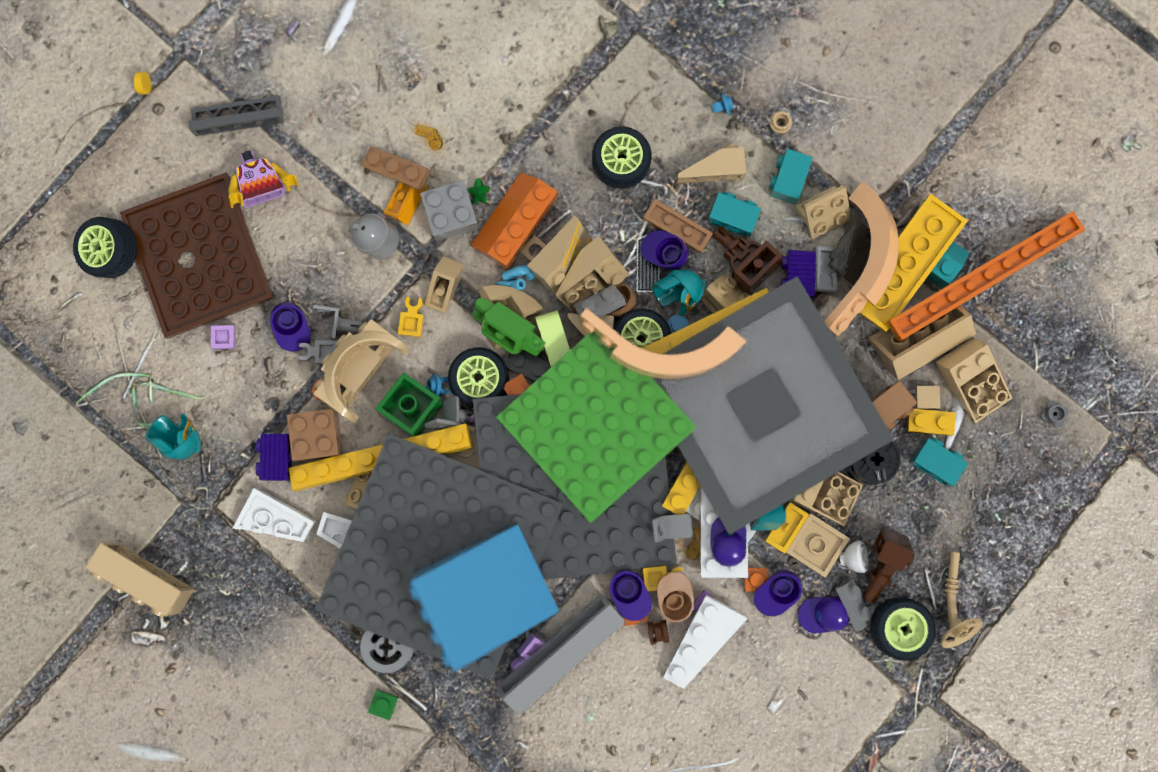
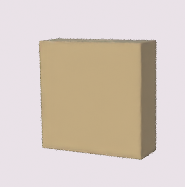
M915 386V400L917 401L915 409H940V386Z

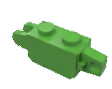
M484 298L476 299L472 316L482 324L481 332L484 336L511 354H518L523 349L537 356L544 349L545 342L534 333L535 325L500 302L493 304Z

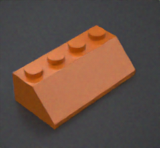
M521 172L470 246L505 270L510 269L523 247L558 199V191L542 180Z

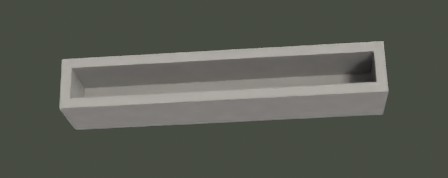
M600 594L496 686L498 693L518 715L522 714L626 621L609 601Z

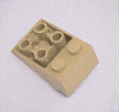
M598 236L580 250L555 295L572 313L577 314L574 308L575 304L613 284H620L630 274L601 237Z
M974 337L936 361L943 379L974 423L979 422L1013 399L988 344Z
M838 472L789 501L845 527L863 485Z

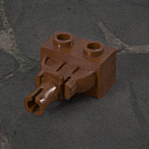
M720 226L718 228L719 231L715 230L712 237L727 249L724 257L730 261V267L734 273L733 279L750 295L781 265L783 255L767 240L761 245L754 241H747L743 236L740 237V240L735 239L723 226Z
M882 526L873 544L878 563L875 570H871L869 573L871 581L863 594V598L871 603L876 602L885 586H890V578L896 569L903 572L906 566L909 567L915 556L909 537L885 526Z

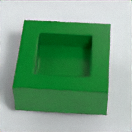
M376 689L368 713L390 721L399 697Z

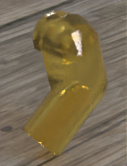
M417 124L415 135L426 137L431 150H440L443 146V139L436 128Z
M700 526L692 528L694 540L685 551L686 557L690 560L700 557Z

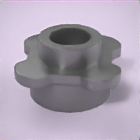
M1049 401L1045 413H1042L1041 418L1044 422L1049 421L1053 423L1054 427L1058 428L1063 425V421L1066 419L1069 411L1067 407L1056 404L1055 401Z

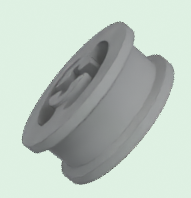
M366 630L361 639L360 650L364 662L371 669L380 673H392L401 669L411 659L414 652L413 648L389 639V644L393 645V647L388 651V657H391L397 651H401L402 655L396 661L385 662L380 660L373 650H376L379 656L384 657L387 654V647L383 646V644L387 641V638L381 637L376 641L374 639L375 633Z

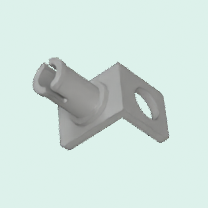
M312 305V311L335 314L332 340H335L338 332L358 334L359 328L357 327H360L361 320L340 318L339 308Z
M458 396L450 397L443 401V419L427 422L425 427L442 430L460 425L459 422L471 425L474 422H470L471 416L469 415H473L474 410L459 408Z
M690 514L662 515L652 520L655 542L665 539L690 538L693 536Z

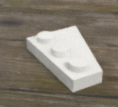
M255 487L236 520L233 529H244L254 533H264L304 542L316 520Z

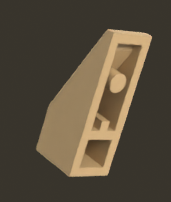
M727 145L678 173L676 183L744 179L746 175L744 147Z

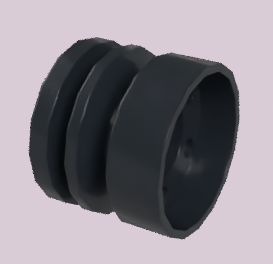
M891 441L845 469L849 476L860 484L874 485L888 482L895 477L900 469L901 457L899 449ZM875 456V458H879V462H871L870 457Z

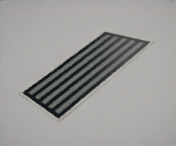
M647 235L637 238V292H653L652 285L659 281V266L646 261L641 254V244Z

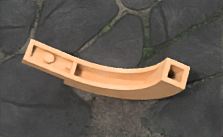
M864 181L861 182L848 199L865 215L871 232V249L867 264L859 280L824 321L828 329L837 336L848 328L849 323L863 310L868 301L876 305L888 287L897 263L899 239L895 220L884 201Z
M587 308L580 315L579 319L582 322L581 326L591 334L594 332L600 337L599 341L609 349L611 347L615 349L610 356L611 359L631 371L653 378L682 379L704 374L725 363L746 343L745 339L728 326L714 341L696 351L678 355L656 354L631 344Z

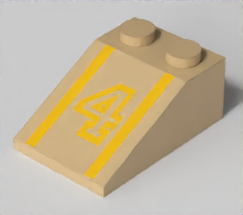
M574 216L527 266L542 286L557 298L555 294L580 250L593 240L579 219Z

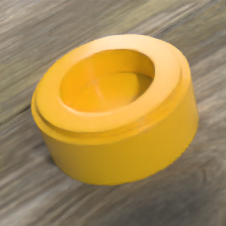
M136 72L133 78L135 91L139 95L149 94L151 91L149 74L147 72Z

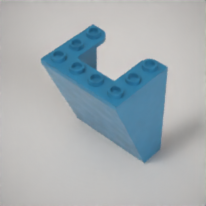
M517 523L414 572L409 586L415 600L419 599L423 606L420 612L424 621H430L434 629L430 633L435 644H441L443 648L441 656L447 667L451 666L454 672L559 612Z

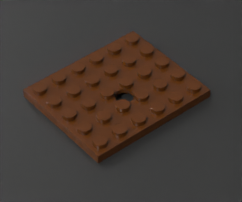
M227 172L120 212L123 222L130 227L136 237V259L164 338L166 339L274 299L239 203L233 205L234 208L230 207L228 189L231 179ZM190 251L195 255V263L190 268H182L179 264V259L183 252Z

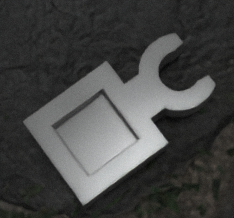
M315 340V347L307 343H300L299 347L307 348L308 353L305 356H299V359L309 361L312 357H315V363L322 364L323 359L329 353L332 354L337 348L336 343L338 340Z

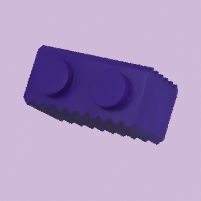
M788 250L786 256L782 258L781 269L785 270V278L781 279V285L798 277L812 299L815 296L816 251Z
M261 434V438L257 439L256 451L260 453V462H257L255 467L256 476H259L261 481H291L289 468L292 467L289 434Z

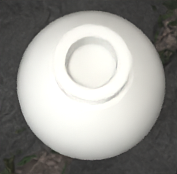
M860 540L851 543L840 554L841 565L847 566L854 572L865 573L869 566L868 552L865 544Z

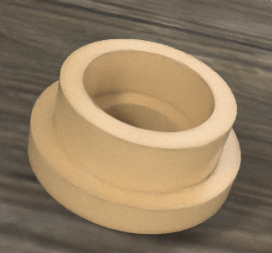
M783 111L774 113L769 121L770 128L778 134L788 132L792 126L791 116ZM782 120L784 126H778L777 121Z

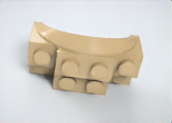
M372 319L360 326L358 334L353 335L349 332L347 335L340 337L336 343L337 348L322 361L323 366L321 370L325 372V375L315 385L316 391L313 393L353 423L358 420L359 416L352 412L349 407L393 349H397L405 356L411 350ZM376 345L377 350H376V351H373V350H372L371 348H369V347ZM340 384H342L347 389L345 391H341Z

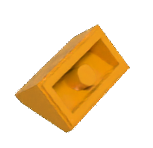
M398 183L383 214L402 224L408 225L422 199L420 193L426 192L427 185L424 184L422 190L418 191Z

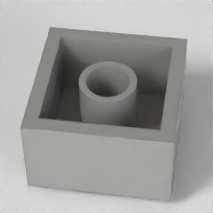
M464 180L420 193L436 242L479 229Z

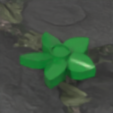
M476 178L474 187L467 189L470 194L474 195L472 205L477 204L479 200L487 204L485 195L489 192L490 187L485 186L480 178Z

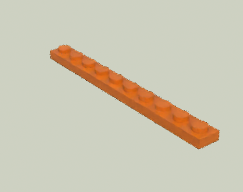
M1074 211L891 319L887 324L900 342L1085 231V228Z

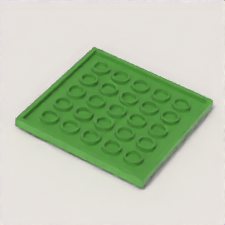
M594 332L586 335L496 417L590 523L697 428L652 377L631 371L611 359L610 356L615 349L613 347L609 349L599 341L600 337Z

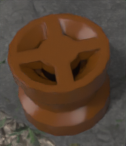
M666 619L661 620L659 623L647 622L650 645H656L657 642L661 641L669 643Z

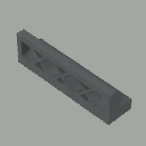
M278 95L192 108V121H188L189 130L195 136H203L284 123L281 97ZM276 103V108L263 110L267 104ZM251 106L256 110L253 112L241 113L245 107ZM223 110H230L234 113L233 115L220 116ZM207 113L212 118L198 120L197 114Z

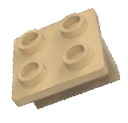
M843 185L838 188L833 186L795 205L796 212L807 224L809 236L812 239L851 220L847 190Z
M724 273L706 288L701 301L713 313H716L750 295L737 285L733 277Z

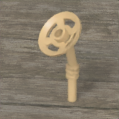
M958 552L950 553L948 578H945L947 583L944 586L947 588L944 589V592H946L950 629L941 639L940 643L943 648H952L966 642L977 634L983 626V621L977 617L963 621L960 618L958 619L956 594L958 593L956 589L959 588L957 583L960 581L957 579L960 553ZM949 636L953 637L951 640H946Z

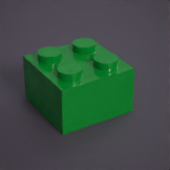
M403 372L375 409L385 420L409 437H414L423 433L426 429L425 423L432 421L442 408L443 403L440 397Z

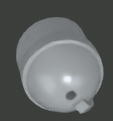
M365 214L350 226L351 240L360 252L369 254L377 260L390 257L399 245L398 229L380 215Z

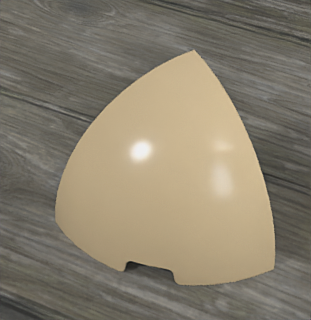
M502 285L482 286L481 298L489 300L493 304L500 302L533 325L536 323L535 317L540 316L543 311L541 305L523 291ZM490 340L494 350L501 348V346Z

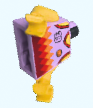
M252 151L243 152L240 154L243 164L235 167L236 174L231 176L229 184L230 207L234 208V204L240 203L245 209L285 196V187L290 192V186L296 185L299 187L298 180L295 175L288 174L277 164L270 163L267 158L256 160Z

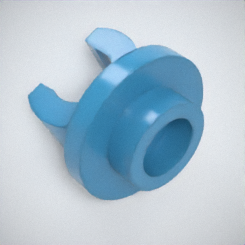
M723 93V101L712 104L714 113L726 109L729 116L731 115L730 110L734 109L731 96L726 97L725 93Z
M433 374L427 380L426 388L437 396L449 394L450 390H444L441 386L442 382H448V377L440 378L438 374Z

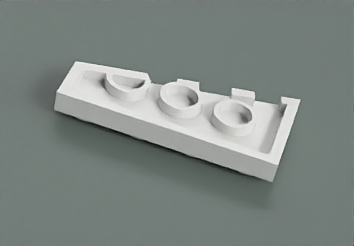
M706 594L663 678L684 689L748 619V616Z

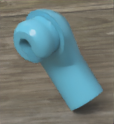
M527 265L515 266L502 272L504 281H511L523 275L529 281L536 278Z
M521 278L514 281H498L494 284L512 287L517 290H523L526 287L525 281Z

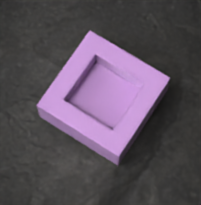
M211 326V349H236V326Z

